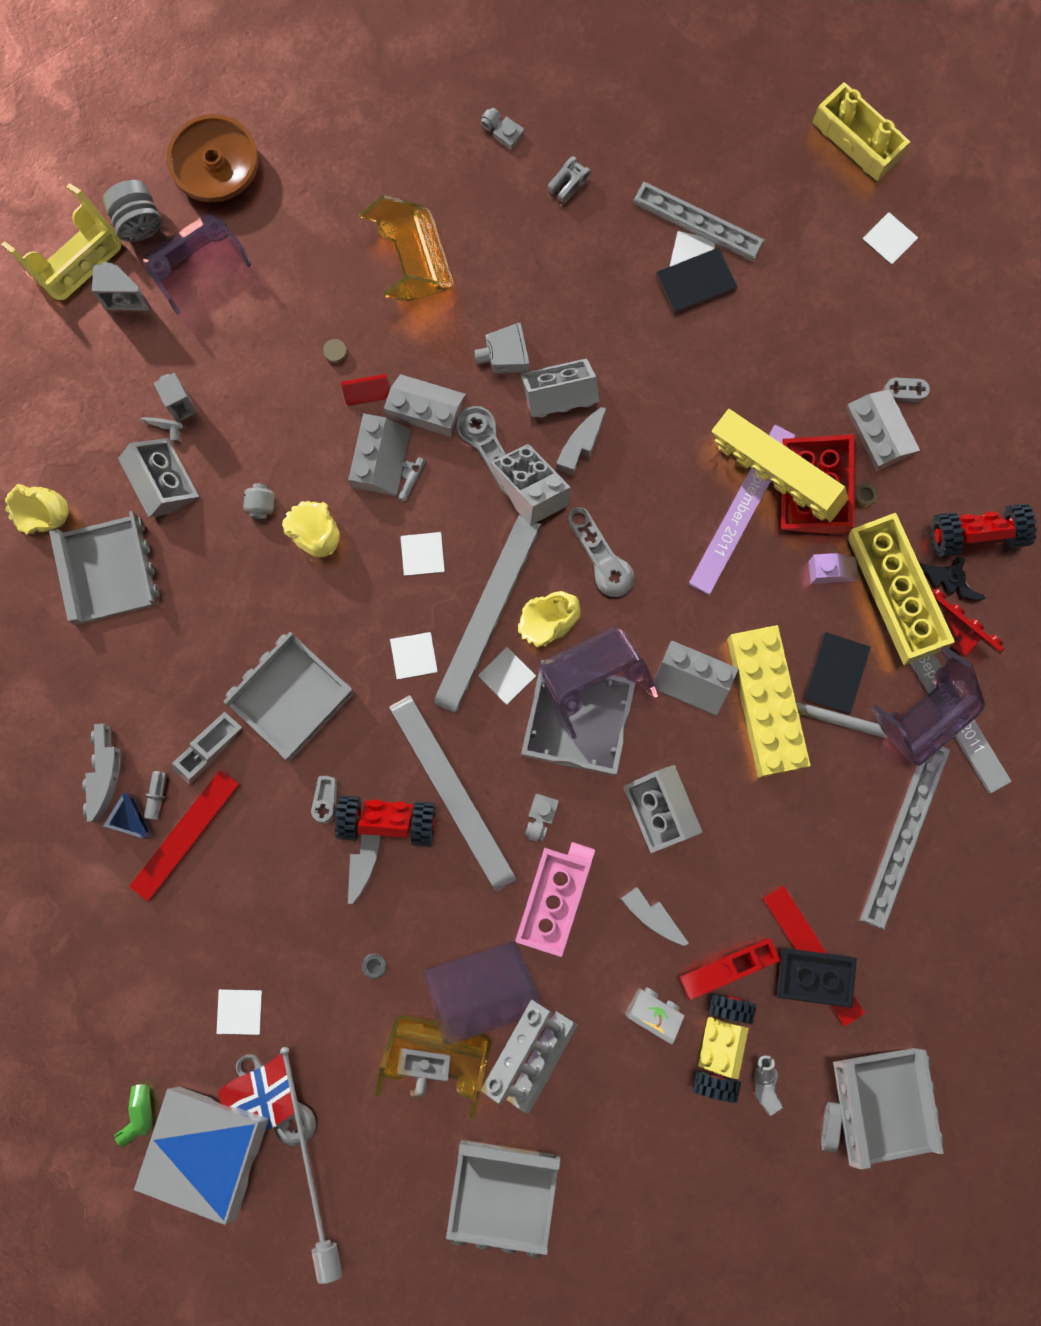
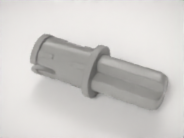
M154 771L152 773L149 794L146 793L148 798L143 818L159 820L162 799H165L163 793L167 774L164 772Z

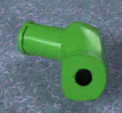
M134 1085L131 1088L129 1101L130 1123L114 1135L116 1137L115 1141L120 1147H126L139 1135L146 1136L152 1128L150 1089L146 1085Z

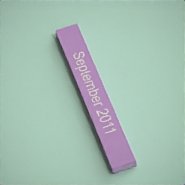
M774 425L769 436L782 445L783 439L795 437L794 434L777 425ZM753 468L750 469L688 584L708 596L770 483L769 479L767 481L760 479L755 474L756 471Z

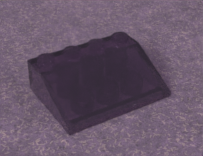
M515 941L422 970L443 1044L450 1045L520 1021L531 1000L541 1005L536 987Z

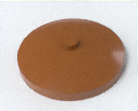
M208 114L189 120L175 132L167 149L168 170L177 187L189 197L203 202H221L237 196L251 183L258 167V151L252 135L243 124L224 115Z

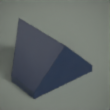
M130 793L122 794L103 827L143 839L152 838L153 836L143 818L134 795Z

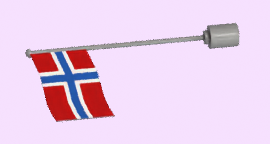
M283 1047L280 1050L279 1056L263 1067L233 1079L223 1086L218 1093L222 1105L237 1107L268 1118L265 1131L274 1128L295 1113L320 1242L316 1243V1247L312 1249L317 1282L320 1284L330 1283L340 1279L343 1274L337 1244L331 1243V1240H325L288 1057L290 1050L287 1047Z

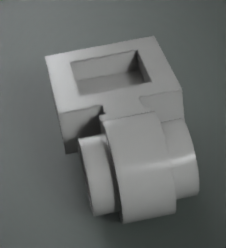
M495 108L487 109L481 116V126L487 131L493 129V138L511 150L524 134V128L507 116L501 122V114Z
M536 793L528 816L536 819L534 823L529 822L525 836L529 837L528 840L543 842L547 828L543 827V822L552 823L558 800Z

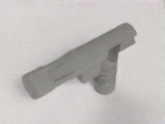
M418 457L416 463H411L405 459L401 461V465L404 468L401 477L406 479V482L398 496L399 500L406 502L426 463L424 459ZM419 467V470L415 472L412 468Z

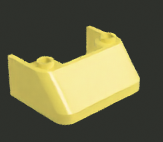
M70 183L66 187L81 204L73 213V222L80 231L48 260L40 253L34 251L22 257L5 241L1 244L22 268L49 295L57 300H64L93 275V265L106 263L120 250L122 241L85 194Z

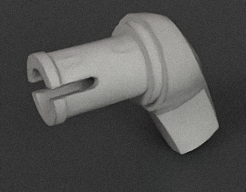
M762 1056L754 1073L755 1095L760 1105L770 1117L783 1108L775 1092L778 1073L774 1068V1059L770 1062V1056Z

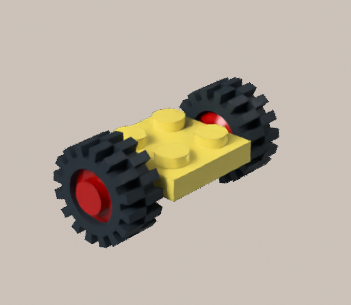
M712 994L709 1014L725 1018V1021L713 1017H708L698 1066L714 1073L697 1071L693 1087L694 1093L724 1102H738L741 1082L736 1079H739L749 1028L737 1025L735 1021L753 1024L757 1004L731 996Z

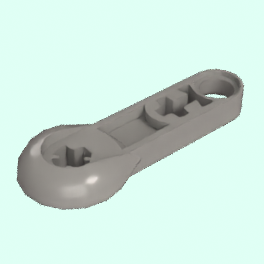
M472 406L466 408L457 419L458 433L464 441L477 448L500 490L505 495H508L491 466L492 461L506 455L496 438L494 417L489 410L483 407ZM473 420H475L477 423H482L480 424L479 430H477L475 427H470L472 426Z
M582 507L574 508L569 514L568 522L594 565L597 587L603 594L610 597L625 595L634 584L635 575L632 567L626 561L613 554L588 511ZM581 513L585 516L586 520L583 524L577 525L572 520L573 515ZM588 525L591 526L588 527L589 534L591 536H597L595 538V543L593 544L591 541H585L587 539V534L583 529H585ZM615 572V575L617 573L620 574L619 583H615V581L612 583L609 580L611 573Z
M248 1054L237 1061L236 1071L239 1076L247 1074L242 1069V1062L245 1059H250L254 1062V1070L264 1065L255 1055ZM298 1102L305 1142L307 1143L315 1133L316 1118L312 1110ZM294 1113L274 1127L278 1139L291 1147L301 1146L298 1131L290 1129L292 1124L290 1119L294 1118V1121H296Z

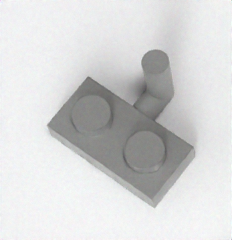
M400 1049L397 1075L417 1078L416 1087L410 1091L411 1097L417 1098L425 1094L427 1079L442 1082L448 1081L451 1055Z

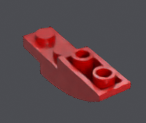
M768 938L679 977L690 1001L781 960L771 938Z

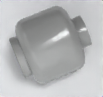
M253 484V488H248L244 492V511L249 513L251 518L266 519L267 515L272 514L274 510V492L267 489L266 484Z

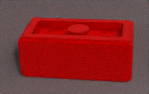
M387 374L341 382L347 406L387 399L390 392Z

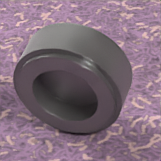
M370 954L362 962L363 973L371 979L380 978L387 970V962L380 954Z

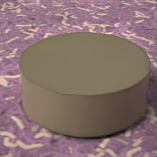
M331 339L325 343L323 353L327 361L337 364L346 358L347 349L341 340Z
M868 483L860 484L856 488V505L861 508H868L875 503L878 497L876 488Z

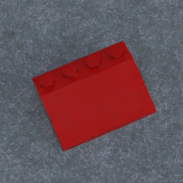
M837 435L783 439L785 447L845 486L848 501L831 522L826 518L822 521L812 514L813 510L807 505L801 507L793 501V496L786 492L782 494L781 530L823 534H849L851 529L856 528L857 443L855 436Z

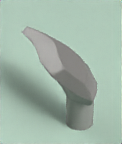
M141 418V421L147 424L158 426L161 429H170V441H180V429L183 428L181 423L160 418Z

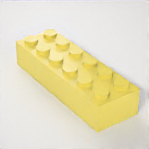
M728 409L711 431L715 437L714 442L719 445L718 449L727 456L730 454L734 455L737 458L736 461L747 469L749 466L756 471L755 474L763 481H767V479L772 481L774 488L782 494L786 492L791 494L793 501L801 507H805V505L813 510L812 514L823 521L826 518L831 522L848 501L845 486L732 410Z
M894 513L851 529L847 539L903 665L949 649L955 641L897 514Z
M778 625L731 634L727 642L732 664L738 668L735 677L758 778L810 767Z

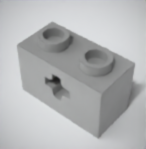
M175 373L163 375L158 381L154 382L165 407L176 422L197 413L185 387Z

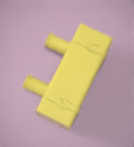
M845 82L819 105L813 120V124L822 131V134L829 137L862 167L866 174H869L877 182L903 158L910 144V141L894 127V123L891 120L883 118L861 98L858 90L851 89Z

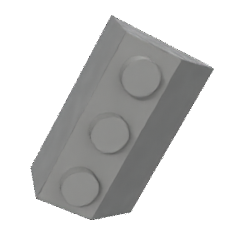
M587 359L520 373L532 417H545L549 413L567 412L572 408L580 406L590 407L594 403L600 402L596 375Z
M400 374L391 386L384 411L386 418L452 437L466 394Z
M890 390L868 394L847 405V413L876 472L920 452Z
M363 413L348 479L351 487L397 496L403 471L401 461L406 457L411 429L386 417Z
M168 438L130 443L119 456L118 460L149 518L167 515L199 498Z
M671 640L651 689L717 716L731 688L738 668Z
M675 765L655 771L623 786L650 853L703 833Z

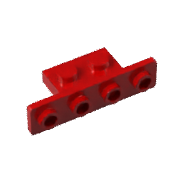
M937 588L931 589L937 604L943 608L941 613L955 641L951 647L966 657L982 640L999 655L1004 652L1005 649L1002 647L1004 643L994 634L991 636L987 635L983 631L984 626L975 619L970 621L964 616L966 612L955 603L953 605L949 604L945 600L947 596Z

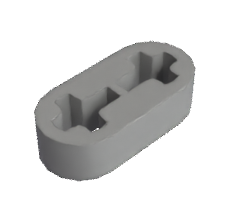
M892 378L887 382L883 391L890 390L895 401L921 402L929 394L930 387L922 379ZM893 385H896V389L899 390L897 394H894V390L891 389ZM916 386L919 387V390L923 391L920 395H917V391H912Z
M827 1102L821 1138L822 1151L837 1152L842 1122L839 1103Z

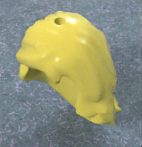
M17 484L5 498L7 504L5 510L9 513V519L13 520L17 529L26 533V535L34 534L36 531L47 532L64 525L69 514L66 499L59 493L43 487L28 488Z
M303 501L298 506H293L291 512L286 513L287 517L282 523L284 534L290 537L300 549L313 557L319 558L326 557L336 550L339 542V529L336 525L337 522H334L330 516L328 505L325 502L311 503L310 501Z
M559 591L551 593L546 597H536L534 600H529L522 609L523 613L518 624V632L522 635V639H527L528 644L533 643L535 647L547 646V643L563 637L580 619L581 611L577 596Z

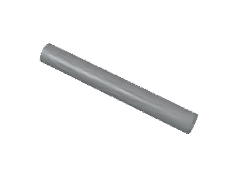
M796 702L799 715L883 738L888 737L890 730L888 726Z

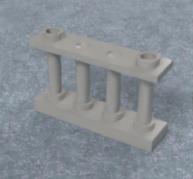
M531 1000L481 1091L498 1104H502L504 1098L508 1095L507 1101L524 1113L529 1114L578 1024L555 1011L550 1019L549 1017L552 1012ZM545 1027L546 1029H545L543 1035L541 1036L540 1040L537 1041L539 1035L541 1034L543 1028ZM531 1050H534L528 1062L525 1064L524 1062L526 1061L529 1053L531 1052ZM520 1072L521 1074H520L518 1080L516 1081L515 1085L512 1086L514 1080L516 1079L518 1073Z

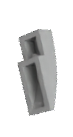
M601 407L591 414L571 435L556 463L557 471L574 476L580 456L590 458L605 417V408Z
M224 712L190 743V747L172 763V770L190 785L224 751L241 731L242 727Z
M361 834L360 854H350L348 904H356L367 888L379 860L383 836Z
M637 887L620 898L628 910L652 931L680 945L686 946L688 944V941L660 902L650 906Z

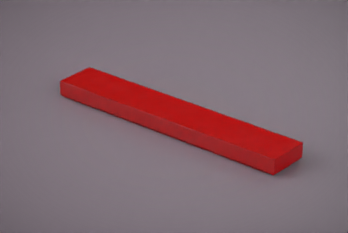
M219 770L129 887L147 902H150L240 784L222 770Z
M784 885L762 898L794 949L827 953ZM853 996L852 1008L830 1005L844 1027L865 1014L855 996Z

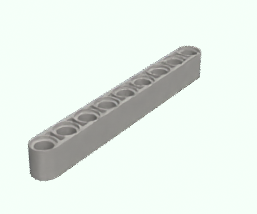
M521 515L518 516L434 699L435 705L454 713L459 709L539 533L540 523L536 522L530 525Z
M409 695L390 706V710L494 890L498 892L517 881L411 696Z

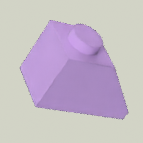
M839 553L813 555L808 561L811 584L858 581L856 557Z

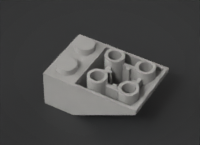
M529 444L491 462L493 470L514 507L530 525L568 506L570 486Z

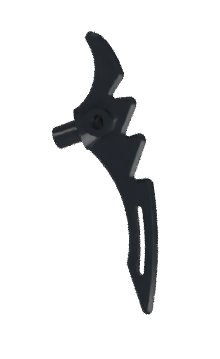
M956 557L953 566L945 567L930 566L919 562L924 575L928 574L936 588H939L943 582L951 595L959 588L962 598L972 601L986 599V595L975 592L968 585L965 577L966 572L962 570L966 561L964 558Z

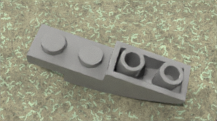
M94 724V731L91 732V742L95 746V754L92 755V767L95 769V772L86 773V779L83 780L82 784L83 792L86 794L83 814L87 818V822L99 823L112 800L119 777L121 749L111 747V726L106 724Z

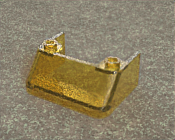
M382 195L359 213L360 218L377 223L378 232L383 238L394 241L405 276L383 292L385 297L413 301L444 292L453 286V278L434 218L425 206Z
M409 1015L399 1016L394 1021L380 1065L375 1095L380 1096L385 1078L400 1080L406 1077L397 1075L400 1049L451 1055L448 1077L457 1079L456 1090L461 1096L473 1099L469 1119L474 1120L490 1052L491 1040L488 1036L479 1032Z

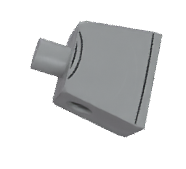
M516 323L487 334V348L474 350L476 363L490 361L492 373L529 372V359L521 323Z

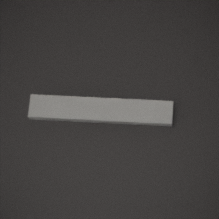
M643 182L634 198L633 204L754 262L764 243V239L646 182Z

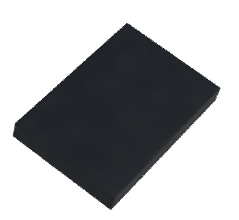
M719 247L656 273L674 314L737 289L736 282Z
M825 632L803 700L848 715L851 714L871 647Z
M781 948L777 998L853 1007L856 957Z

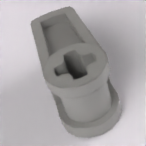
M572 156L548 184L547 190L553 195L569 180L558 195L559 201L564 204L588 180L591 170L588 167L584 168L578 163V159Z
M329 776L318 777L311 809L313 818L323 824L332 822L336 816L338 782L335 778ZM325 806L329 810V814H325L324 818H322V815L318 814V812L323 810Z

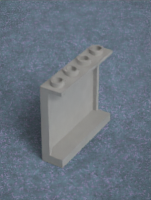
M133 511L129 512V517L64 533L59 529L49 531L67 620L76 626L158 605L156 598L159 597V590L152 580V575L155 574L152 562H148L147 557L150 549L147 540L143 539L142 531H145L144 522Z
M291 632L287 635L283 634L276 641L275 644L277 646L271 652L267 651L259 659L260 664L254 670H248L242 677L243 681L239 686L232 687L225 696L227 698L223 701L288 762L301 751L355 693L350 686L341 680Z
M911 1048L833 1062L850 1166L862 1170L871 1168L870 1164L930 1152L944 1154L942 1147L943 1136L938 1123L939 1112L934 1100L935 1088L929 1070L930 1059L926 1050Z
M461 1140L446 1239L451 1240V1243L455 1245H466V1242L474 1243L480 1249H491V1246L499 1247L505 1253H516V1250L524 1251L530 1257L538 1258L541 1257V1254L547 1255L560 1155Z

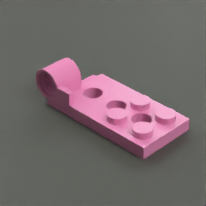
M574 842L571 843L568 855L544 848L515 942L562 957L595 849ZM557 872H564L567 875L568 881L564 885H558L554 882L553 877ZM555 895L560 899V905L557 908H550L547 905L546 899L549 896ZM542 919L552 921L553 928L550 931L544 932L540 929L539 922Z

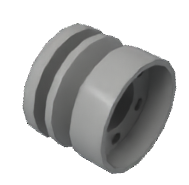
M140 180L123 181L112 186L103 195L102 203L108 216L112 219L111 223L120 240L125 242L140 241L152 236L162 226L163 220L144 182Z

